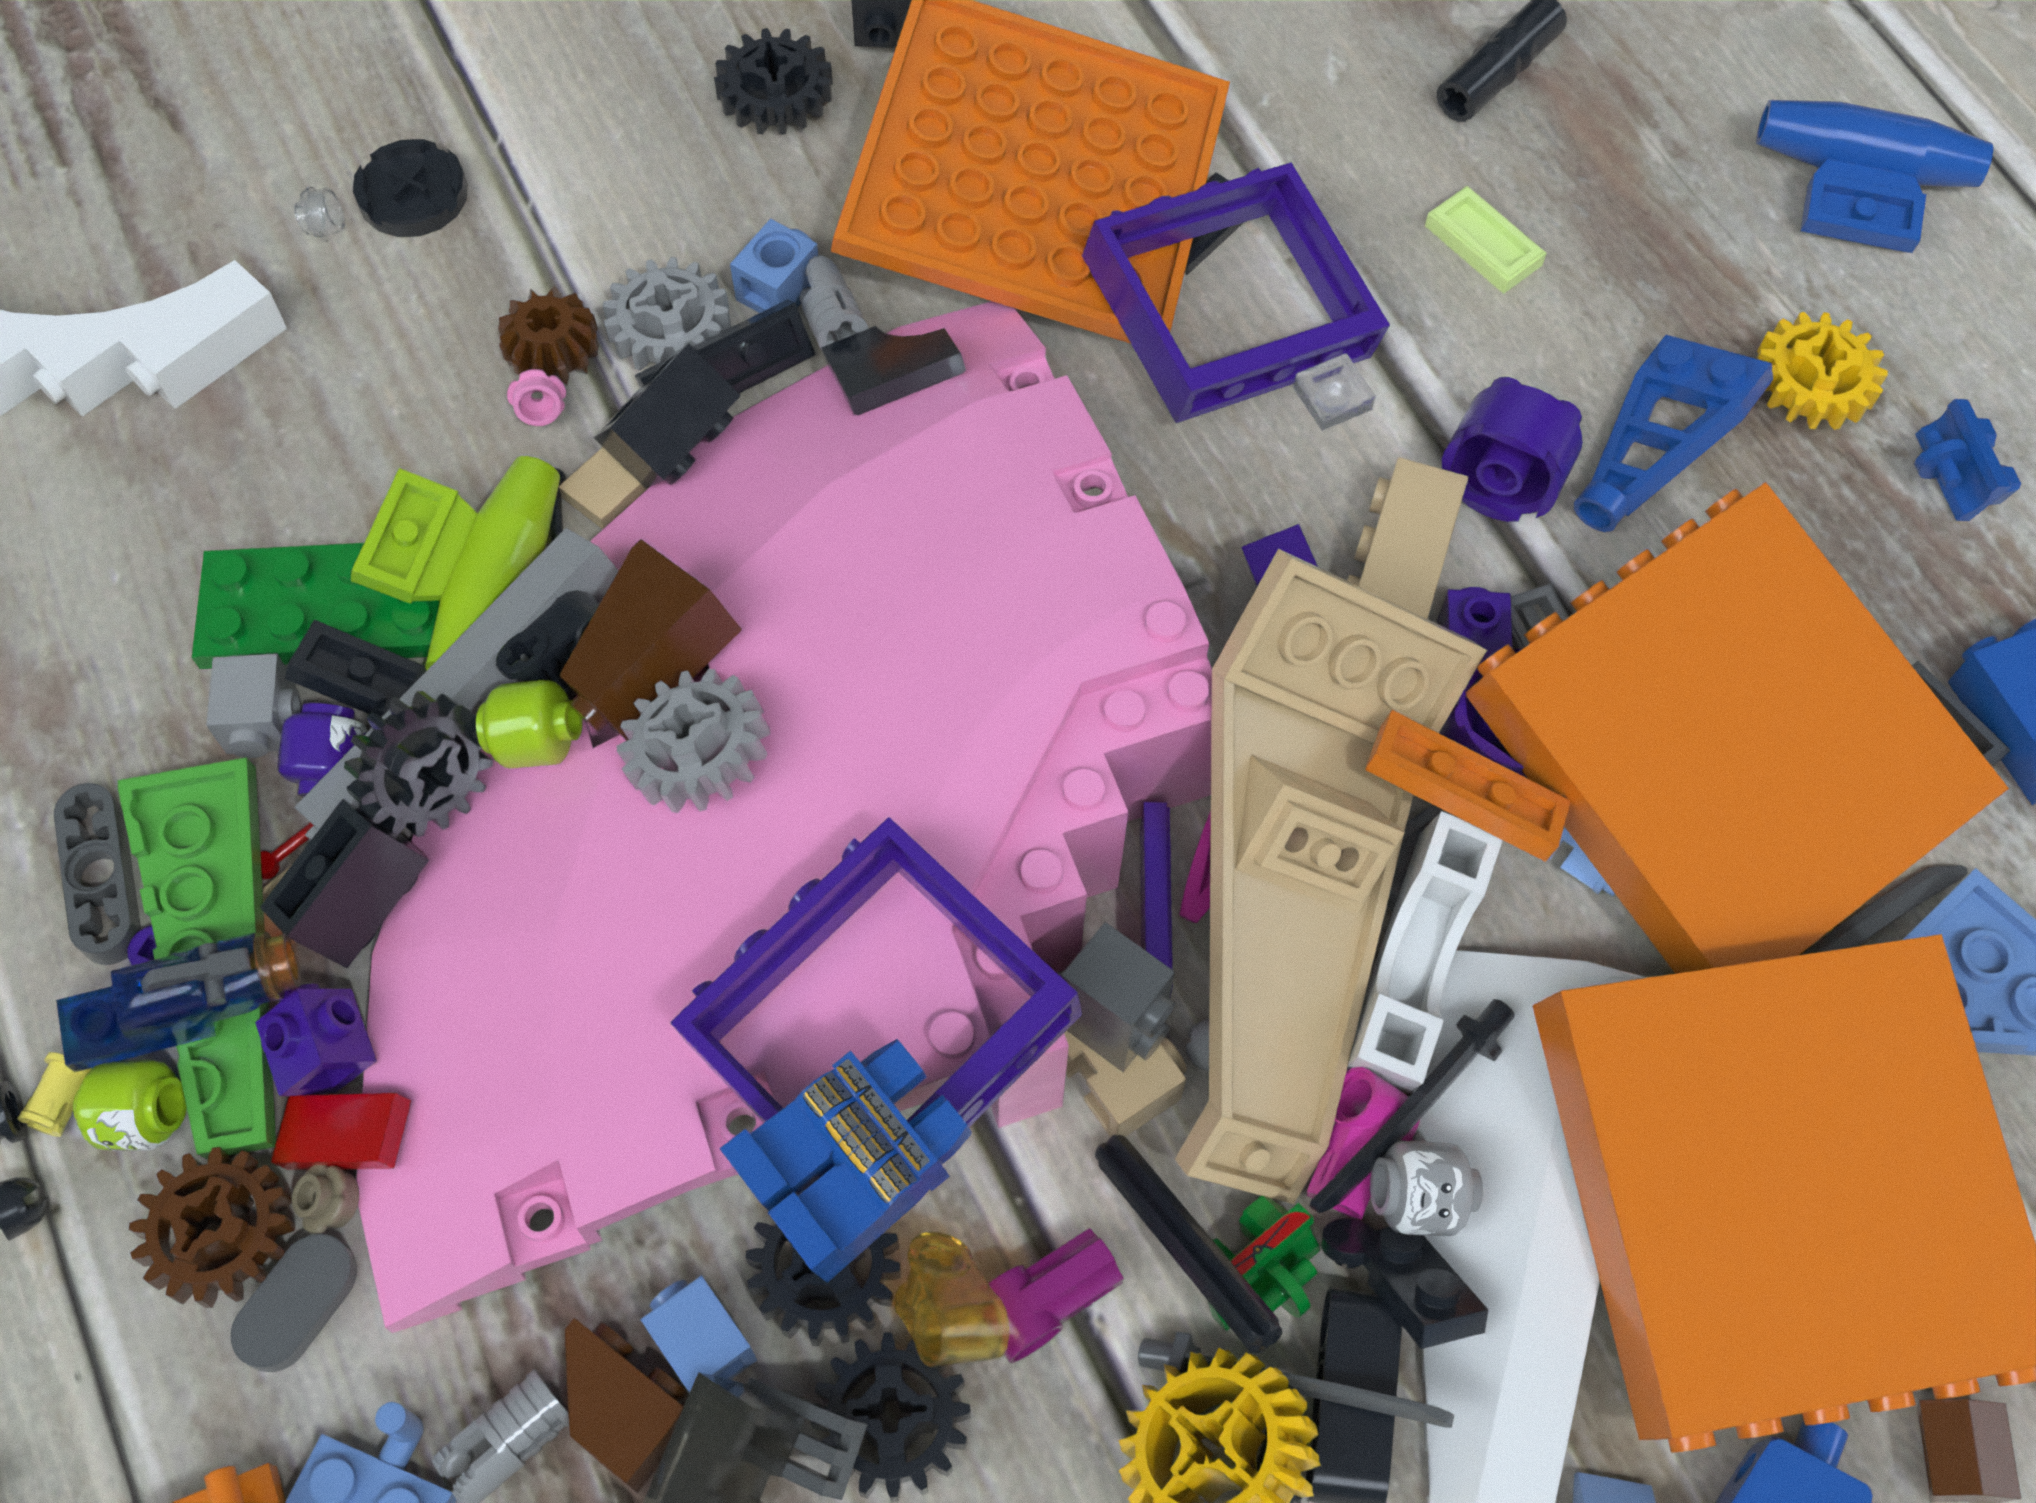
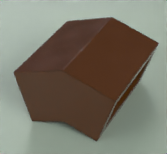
M1972 1399L1919 1400L1917 1412L1930 1502L2000 1503L2021 1499L2006 1403Z

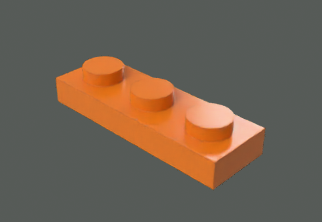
M1394 710L1390 711L1380 726L1365 767L1366 771L1545 862L1550 858L1560 844L1571 803L1569 799Z

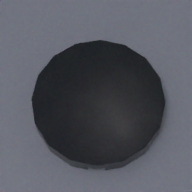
M425 139L399 140L381 146L370 154L372 161L366 164L364 169L360 165L354 174L353 194L364 220L377 231L396 237H420L442 229L458 216L467 201L468 183L457 156L450 150L447 153L444 150L438 149L435 142Z

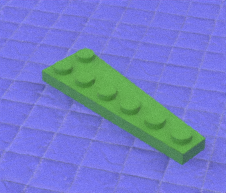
M246 757L118 780V792L131 853L138 859L144 887L139 889L144 913L151 919L157 948L153 949L156 968L199 961L198 947L206 943H217L220 952L239 948L248 949L254 987L227 992L228 1001L220 1006H208L205 992L168 999L170 1008L166 1011L172 1042L177 1047L179 1054L177 1065L196 1153L208 1160L213 1147H220L229 1156L239 1154L241 1151L252 1152L274 1148L276 1145L273 1076L255 1024L257 1020L269 1012L264 912L260 908L263 903L256 766Z

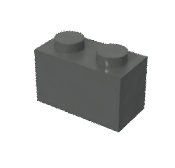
M1104 922L1061 975L1078 992L1082 1016L1067 1031L1122 1072L1127 1069L1137 1055L1145 1061L1148 1060L1160 1046L1170 1029V1026L1165 1021L1175 1006V1002L1169 998L1175 972Z

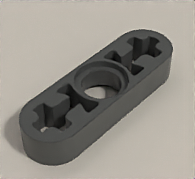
M83 783L63 793L54 808V823L68 931L74 946L90 961L100 965H113L128 958L127 948L136 933L141 930L129 840L121 805L103 786L94 783ZM92 806H96L100 810L92 815L93 832L100 840H91L89 832L79 822L87 818V809ZM100 859L113 861V873L105 883L96 887L82 886V873L89 864ZM94 906H104L106 915L117 925V927L109 930L108 940L100 943L93 937L103 931L102 915Z

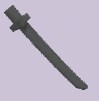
M1962 865L1928 867L1852 916L1800 955L1858 947L1896 919L1942 890L1962 880L1968 874V869Z
M1176 1332L1174 1342L1144 1338L1139 1347L1138 1362L1141 1367L1164 1371V1364L1174 1366L1183 1374L1188 1370L1190 1351L1201 1353V1349L1195 1347L1192 1342V1336L1189 1333ZM1204 1356L1210 1366L1214 1357ZM1261 1367L1260 1373L1266 1370L1267 1368ZM1282 1372L1289 1381L1288 1388L1297 1389L1303 1396L1376 1411L1444 1428H1452L1454 1414L1439 1407Z

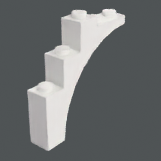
M235 260L192 285L152 301L106 312L54 316L13 313L0 309V416L39 389H42L55 404L65 399L83 417L132 381L148 396L158 392L176 409L285 331L287 327L271 293Z

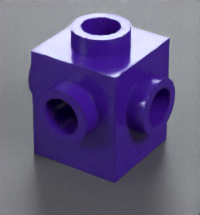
M313 983L296 986L284 992L279 997L280 1003L255 1022L279 1096L335 1094L377 1061L352 989H321L318 984Z

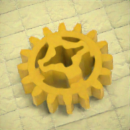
M1805 312L1798 314L1794 324L1783 318L1779 320L1773 332L1768 331L1757 350L1758 355L1756 359L1772 363L1773 381L1765 390L1771 391L1772 395L1766 405L1770 409L1784 405L1788 408L1785 420L1792 422L1799 415L1807 417L1809 429L1814 430L1821 419H1826L1834 430L1840 429L1846 418L1857 423L1861 420L1867 409H1872L1883 391L1881 385L1888 375V370L1878 367L1884 357V353L1882 350H1868L1866 346L1872 336L1869 333H1863L1858 336L1852 334L1850 331L1853 321L1849 319L1842 322L1840 326L1832 324L1830 314L1827 312H1823L1818 322H1812Z

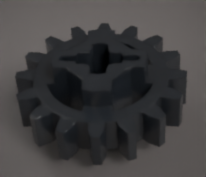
M765 28L762 29L761 39L754 40L747 34L741 35L743 47L739 49L735 46L727 45L725 47L726 60H716L717 76L714 77L717 100H721L723 113L725 116L736 114L737 126L740 128L745 127L751 121L755 122L757 134L763 135L769 125L776 126L780 135L786 134L787 124L792 122L801 129L807 127L806 115L810 114L820 118L823 115L822 103L831 102L832 100L831 85H833L831 62H826L825 49L823 47L811 49V39L808 35H804L797 41L791 40L790 29H784L780 37H772L769 29Z
M416 691L411 707L407 706L397 697L390 699L391 715L383 719L372 712L367 716L369 724L374 729L369 737L353 735L351 742L362 752L360 757L344 762V769L357 779L346 788L348 793L360 803L358 809L376 825L380 823L394 835H399L406 827L415 836L421 837L425 834L428 821L432 820L444 830L449 827L448 813L456 808L464 814L471 810L465 797L469 791L484 792L486 785L477 779L476 776L478 771L492 767L493 760L480 751L482 747L476 734V715L463 705L458 704L448 695L441 693L434 700L424 691Z
M756 1223L754 1227L755 1233L765 1245L764 1248L746 1250L745 1258L749 1266L762 1270V1272L747 1280L748 1288L751 1295H765L769 1293V1296L762 1302L759 1310L766 1321L777 1317L781 1313L784 1314L781 1330L785 1337L791 1339L801 1326L808 1327L812 1346H820L825 1329L835 1328L840 1341L846 1343L850 1341L849 1323L857 1319L863 1326L871 1330L876 1325L870 1308L875 1302L882 1306L891 1307L894 1302L893 1293L883 1282L884 1280L901 1278V1264L892 1259H885V1256L899 1249L896 1233L882 1234L827 1283L808 1267L777 1224L772 1226L767 1223ZM787 1241L793 1250L792 1263L782 1272L783 1277L778 1281L777 1262L782 1247ZM870 1248L872 1255L871 1270L865 1285L861 1288L854 1276L855 1264L865 1257L864 1252ZM811 1300L833 1301L838 1307L815 1310L804 1306Z
M884 1332L881 1350L872 1353L868 1345L862 1339L854 1342L858 1360L849 1365L844 1360L834 1357L830 1364L838 1378L836 1384L817 1383L815 1393L818 1398L828 1404V1408L867 1424L863 1437L878 1449L879 1465L871 1463L857 1454L850 1477L854 1473L860 1476L859 1494L861 1497L868 1499L874 1491L876 1484L882 1483L886 1484L890 1501L899 1502L901 1485L908 1481H912L916 1490L921 1495L929 1492L926 1472L934 1468L938 1473L948 1477L953 1471L952 1464L944 1454L947 1447L955 1450H965L967 1436L953 1428L954 1423L963 1422L971 1418L970 1404L952 1401V1397L956 1396L965 1387L964 1379L961 1374L943 1378L941 1374L948 1362L947 1354L941 1350L935 1353L928 1360L922 1358L921 1337L914 1335L908 1343L906 1350L896 1349L892 1333ZM903 1370L915 1373L931 1386L937 1397H932L931 1394L918 1395L904 1382ZM875 1372L876 1381L860 1399H847L852 1389L863 1378ZM886 1401H898L901 1413L911 1414V1417L899 1419L897 1432L885 1433L881 1420L872 1419V1416H879L884 1413ZM810 1421L813 1428L830 1432V1435L821 1441L835 1447L838 1446L841 1437L840 1433ZM934 1430H938L931 1445L920 1456L907 1462L906 1451L921 1434L934 1433Z

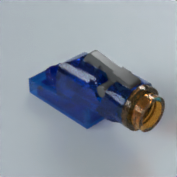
M265 931L258 934L252 932L216 941V943L202 944L201 946L175 952L167 957L113 970L110 973L112 986L56 1000L65 1066L73 1072L93 1068L98 1064L124 1060L216 1036L215 1021L246 1014L257 1009L261 1004L284 999L285 991L300 987L298 962L290 938L287 934L271 937Z

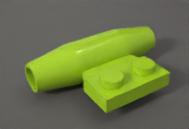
M519 456L513 461L477 513L458 494L457 490L401 468L398 469L353 566L351 581L412 604V601L440 600L425 665L426 670L449 649L544 551L557 497L560 474L552 465L539 458Z

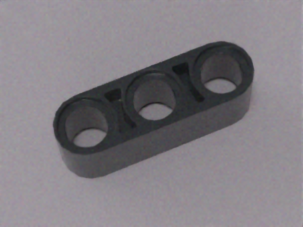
M1328 1287L1322 1312L1316 1379L1397 1397L1402 1325L1377 1294ZM1314 1398L1312 1421L1315 1422L1319 1435L1309 1442V1447L1319 1455L1321 1466L1306 1472V1480L1313 1486L1312 1491L1314 1494L1312 1497H1306V1501L1314 1503H1386L1390 1481L1395 1416Z

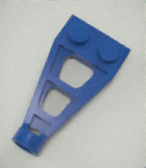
M1665 335L1633 378L1594 476L1574 502V510L1577 516L1586 525L1597 531H1613L1625 515L1629 516L1744 420L1773 381L1772 363ZM1662 397L1707 409L1703 415L1683 430H1677L1649 421L1656 402ZM1634 442L1666 451L1647 470L1622 463Z

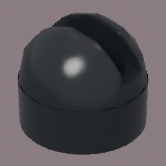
M14 1177L0 1182V1228L8 1241L30 1231L40 1223L46 1213L47 1198H42L26 1205L23 1197L40 1187L39 1183L29 1178Z

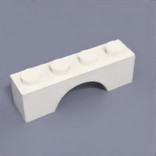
M1442 811L1419 834L1366 989L1347 1071L1354 1067H1364L1406 1095L1423 1084L1444 1021L1440 1014V1004L1446 977L1461 937L1473 913L1485 896L1503 840Z

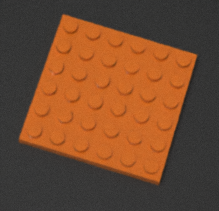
M912 0L833 236L831 252L1130 343L1082 257L1092 225L1095 220L1110 216L1112 211L1125 212L1148 205L1151 201L1161 196L1176 197L1196 191L1206 184L1230 81L974 0ZM1193 238L1128 258L1169 332L1171 331Z

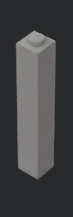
M565 528L414 683L400 700L411 707L416 691H424L434 700L442 693L477 715L479 706L486 702L488 695L498 685L517 683L516 680L504 677L496 666V657L503 645L513 636L526 629L558 597L566 592L575 590L587 592L601 603L619 570L597 545ZM521 654L520 657L524 662L529 660L525 654ZM390 709L382 716L383 719L391 715ZM371 728L364 736L369 737L374 729ZM355 745L294 807L314 825L305 834L310 840L342 799L358 808L360 806V803L348 793L346 788L357 779L344 769L345 761L358 758L361 755L362 750Z

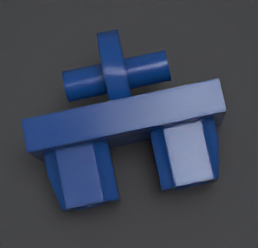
M1954 399L1948 404L1946 411L1940 418L1922 427L1915 433L1923 452L1915 459L1914 466L1921 478L1937 479L1956 521H1970L1989 505L2001 504L2020 489L2021 482L2014 468L2001 465L1993 450L1997 434L1990 420L1987 418H1977L1968 399Z

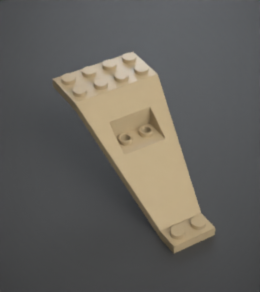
M1281 549L1277 550L1212 668L1209 1101L1177 1154L1175 1161L1187 1176L1294 1204L1329 1145L1413 799V794L1366 771V764L1380 726L1391 710L1439 733L1487 650L1471 639Z

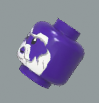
M307 703L302 705L301 713L293 714L284 720L277 769L284 779L299 784L297 795L305 797L354 746L351 742L353 735H365L368 732L363 723L354 719L355 711L353 709L332 704Z

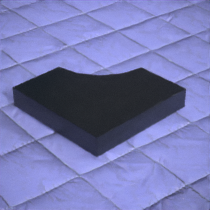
M874 326L821 347L827 365L854 416L963 374L966 371L961 352L945 328L923 335L896 336L885 334Z

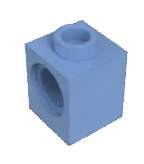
M770 218L730 263L736 301L758 313L787 299L795 302L798 307L801 304L799 299L803 288L806 289L807 286L811 287L805 271L809 260L813 259L814 256H818L817 243L812 241L801 230L789 229Z
M702 1275L690 1284L686 1280H680L665 1288L651 1301L649 1306L652 1311L640 1319L697 1405L757 1361L751 1346Z

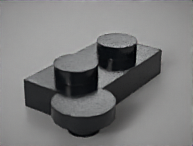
M314 619L287 665L285 679L367 714L372 712L382 717L390 709V699L394 697L400 699L427 670L425 666Z
M1337 1219L1329 1222L1323 1228L1321 1248L1324 1254L1341 1267L1343 1264L1347 1265L1346 1268L1349 1269L1364 1265L1369 1271L1368 1285L1420 1349L1485 1333L1488 1308L1424 1235H1405L1393 1231L1390 1226L1374 1230L1368 1224L1353 1219Z

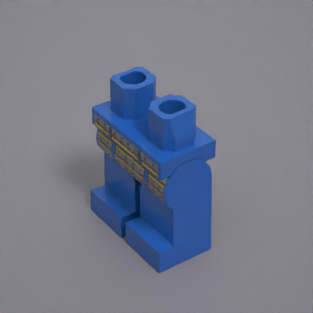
M898 1039L876 1050L861 1063L852 1051H849L832 1065L833 1070L814 1080L802 1090L793 1102L752 1133L744 1129L719 1148L759 1202L769 1210L768 1214L808 1267L827 1283L914 1207L929 1189L932 1192L950 1177L942 1164L950 1159L972 1134L969 1126L943 1095L910 1122L896 1108L894 1104L927 1078L924 1071Z

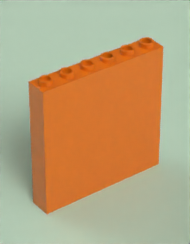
M1766 482L1745 497L1737 488L1726 494L1705 511L1711 520L1701 527L1693 518L1685 522L1661 541L1667 550L1656 558L1649 549L1634 557L1616 571L1622 581L1611 589L1607 587L1603 580L1590 587L1570 603L1576 610V613L1563 621L1557 612L1549 615L1524 634L1530 644L1518 653H1515L1509 644L1495 652L1477 666L1483 678L1465 692V696L1508 753L1524 767L1522 771L1527 778L1571 801L1564 827L1675 974L1800 955L2009 789Z
M1942 934L1562 990L1532 1005L1639 1440L1668 1439L1671 1453L1691 1451L1717 1445L1713 1433L1716 1430L1735 1427L1738 1439L1755 1438L1784 1432L1781 1417L1802 1413L1804 1424L1808 1426L1850 1419L1847 1404L1866 1400L1870 1412H1882L1915 1406L1916 1402L1912 1391L1931 1387L1935 1399H1946L1981 1392L1977 1378L1992 1375L1996 1376L1998 1386L2000 1387L2036 1382V1243Z

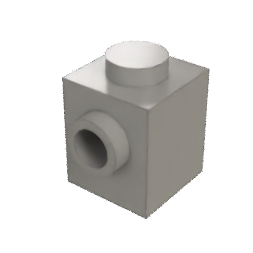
M278 654L213 658L206 726L226 754H234L244 758H257L266 755L268 751H279L284 720L293 714L301 713L302 704L300 694L295 688L296 683L285 679L287 668Z

